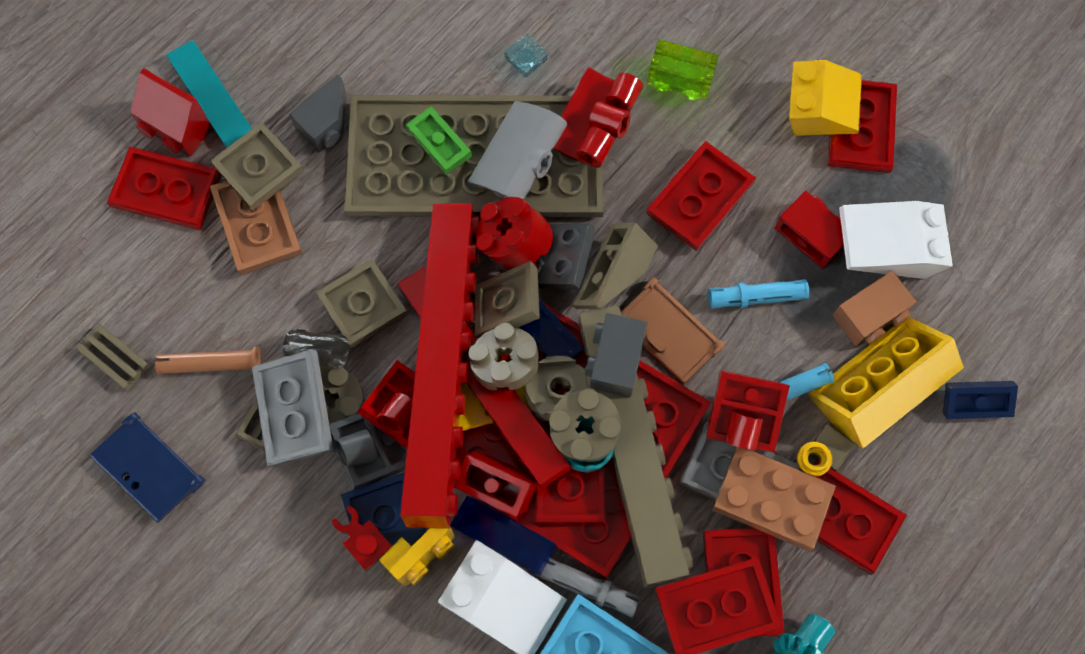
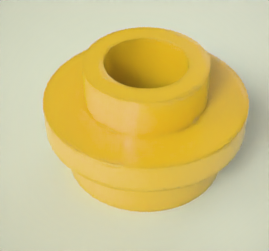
M809 442L798 451L797 464L802 472L814 477L821 476L830 469L832 454L824 444ZM811 454L818 456L820 460L819 465L810 464L808 456Z

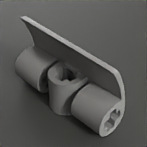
M515 101L468 182L492 190L499 199L507 197L525 199L534 184L535 177L542 178L548 172L553 156L551 150L554 149L564 132L567 122L552 111L529 103Z

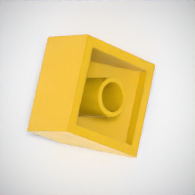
M827 60L793 62L789 120L794 135L858 134L862 75Z

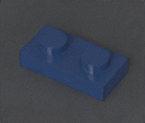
M1014 381L946 383L943 414L947 419L1014 417L1018 385Z

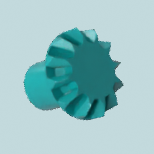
M808 614L796 633H782L778 635L773 643L774 653L824 654L826 647L835 635V629L823 617L816 614Z

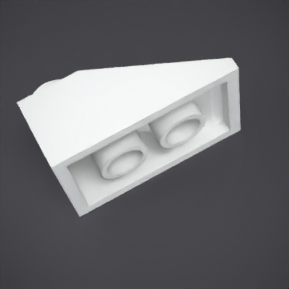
M922 201L854 204L839 207L847 270L887 274L893 271L896 276L927 279L953 267L944 205Z
M476 540L438 600V603L515 653L535 654L567 599L507 558Z

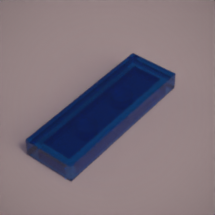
M466 496L457 515L450 524L452 529L474 541L478 540L498 554L539 577L557 547L555 542L469 496Z

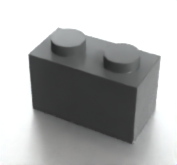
M606 313L604 324H596L593 343L599 344L596 356L589 355L585 376L591 377L590 388L631 397L647 327L646 321Z

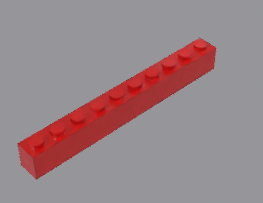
M472 203L433 204L400 514L407 528L450 529L451 516L457 515L458 497L457 494H453L454 482H459L461 474L460 460H456L457 448H462L463 427L459 426V416L465 415L466 396L461 394L462 383H468L469 377L468 363L464 362L465 352H469L471 347V333L466 332L467 322H473L474 316L473 302H469L470 293H475L476 275L472 273V264L478 263V248L474 244V239L480 217L474 215Z

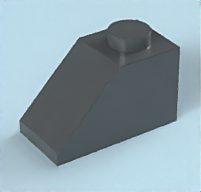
M337 74L289 113L294 127L319 153L326 147L329 148L336 144L340 135L343 134L346 91L342 78Z

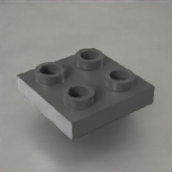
M589 223L550 224L553 231L551 248L546 256L541 255L535 262L538 270V289H581L595 228Z
M355 414L329 424L332 443L353 490L405 470L407 449L360 414Z

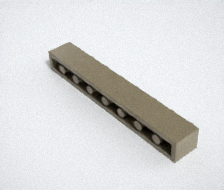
M619 305L579 313L578 326L587 362L589 355H597L599 344L593 343L597 323L604 324L606 313L628 317L627 314L621 315ZM636 373L631 397L597 389L595 391L607 396L615 404L620 414L621 432L613 451L612 461L644 588L686 578L690 575L688 569L693 568L689 548L682 547L679 534L684 532L679 512L673 513L670 499L674 498L672 482L670 478L664 479L661 465L665 464L664 451L661 444L655 445L652 433L657 431L653 412H647L644 399L648 398L644 378L638 379Z

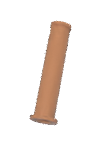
M254 346L251 350L175 354L159 353L156 355V360L161 362L156 361L155 367L158 375L251 370L253 366L262 364L259 346Z

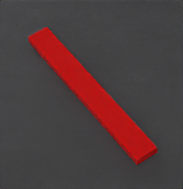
M425 266L397 283L400 291L420 319L426 276ZM467 325L466 332L471 333V346H473L478 339ZM465 352L464 362L468 363L469 368L468 383L466 384L540 489H543L570 471L568 462L517 392L509 390L508 387H497L498 391L483 387L475 379L471 369L469 354Z

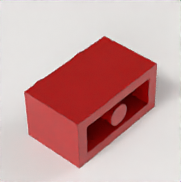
M806 190L779 217L774 227L775 230L823 270L844 248L840 216H836L826 208L822 199L811 195Z
M477 450L466 454L461 466L459 482H454L453 487L518 517L527 511L538 484L530 474Z

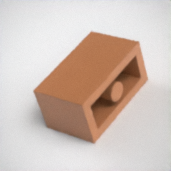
M890 271L839 305L832 316L856 347L865 340L870 345L886 333L883 328L891 323L897 327L912 315L909 310L917 301L895 273Z

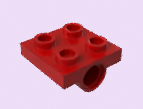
M396 360L357 413L407 449L415 372Z
M720 370L706 437L743 449H760L775 453L790 385Z

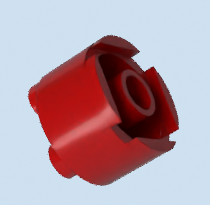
M507 197L495 203H488L482 208L480 212L481 219L476 231V246L501 267L510 270L528 261L537 266L535 262L540 256L547 255L553 240L552 228L546 219L520 197Z

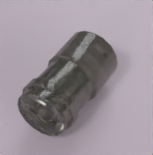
M304 329L290 330L285 336L283 352L286 357L310 349L316 350L320 366L341 368L346 363L349 355V342L345 335L325 332L313 333L307 332Z

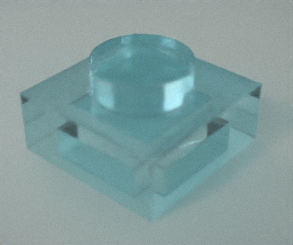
M528 33L504 51L505 58L524 78L548 60V53Z

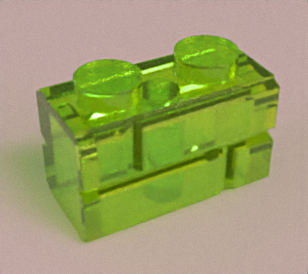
M658 39L649 68L647 83L652 84L659 91H669L671 89L682 92L688 99H707L719 55Z

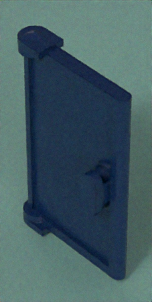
M133 412L121 422L123 425L89 456L139 506L159 523L191 492L195 493L205 483L206 479L190 468L141 420V417L136 412Z

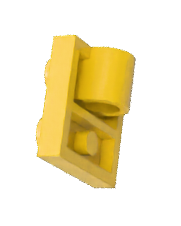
M451 527L450 529L430 528L412 547L401 537L379 561L402 585L407 587L412 583L415 586L429 572L426 566L435 557L441 560L454 547L452 540L455 538Z

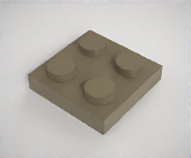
M260 122L210 160L216 170L252 210H255L304 172L302 165L263 122Z
M373 258L316 292L351 349L408 315L405 307Z
M531 261L476 285L475 336L478 339L501 323H510L514 328H518L539 319L538 270Z

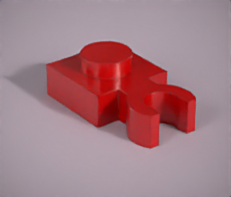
M348 506L346 509L352 516L351 522L348 525H341L334 518L332 524L339 532L349 534L350 537L342 544L367 572L392 545L370 520L361 526L359 513L353 507Z

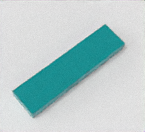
M194 40L166 54L192 96L197 99L210 124L226 148L252 129Z

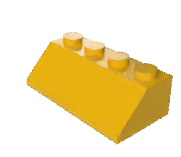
M909 317L897 327L893 326L882 337L834 372V383L812 390L808 394L840 434L864 448L960 372L964 366L953 337Z

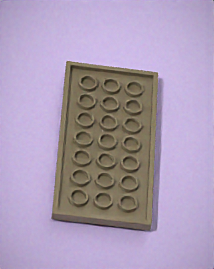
M351 95L345 195L346 216L432 217L433 204L472 203L474 215L481 217L480 212L486 204L495 203L501 199L492 190L470 184L468 180L513 103L520 101L552 111L561 117L572 96ZM430 106L435 109L472 153L471 158L448 175L442 171L406 127L408 122ZM554 149L551 150L553 156L548 172L542 178L535 177L534 184L524 200L543 217H603V165L600 168L591 167L571 159Z

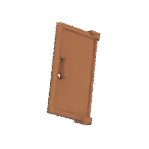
M655 277L643 287V291L621 312V315L627 314L628 318L647 322L642 346L683 385L712 357L723 351L726 346L722 340L719 341L672 297Z

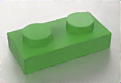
M432 106L406 124L409 133L446 175L472 157L471 150Z

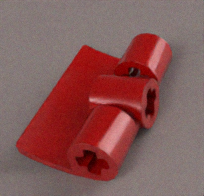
M588 67L561 115L567 122V126L555 145L554 150L580 163L600 168L616 138H622L628 130L631 119L630 112L643 89L642 82L634 75L624 72L619 73L616 79L613 80Z

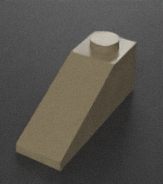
M636 222L611 225L572 305L575 309H601L646 273L658 245Z

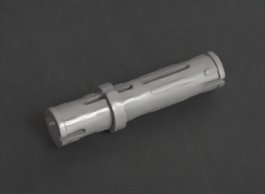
M544 554L535 572L536 577L548 580L560 587L595 601L596 606L602 608L604 605L630 618H633L641 596L612 585V581L608 579L602 581L566 564L557 562Z

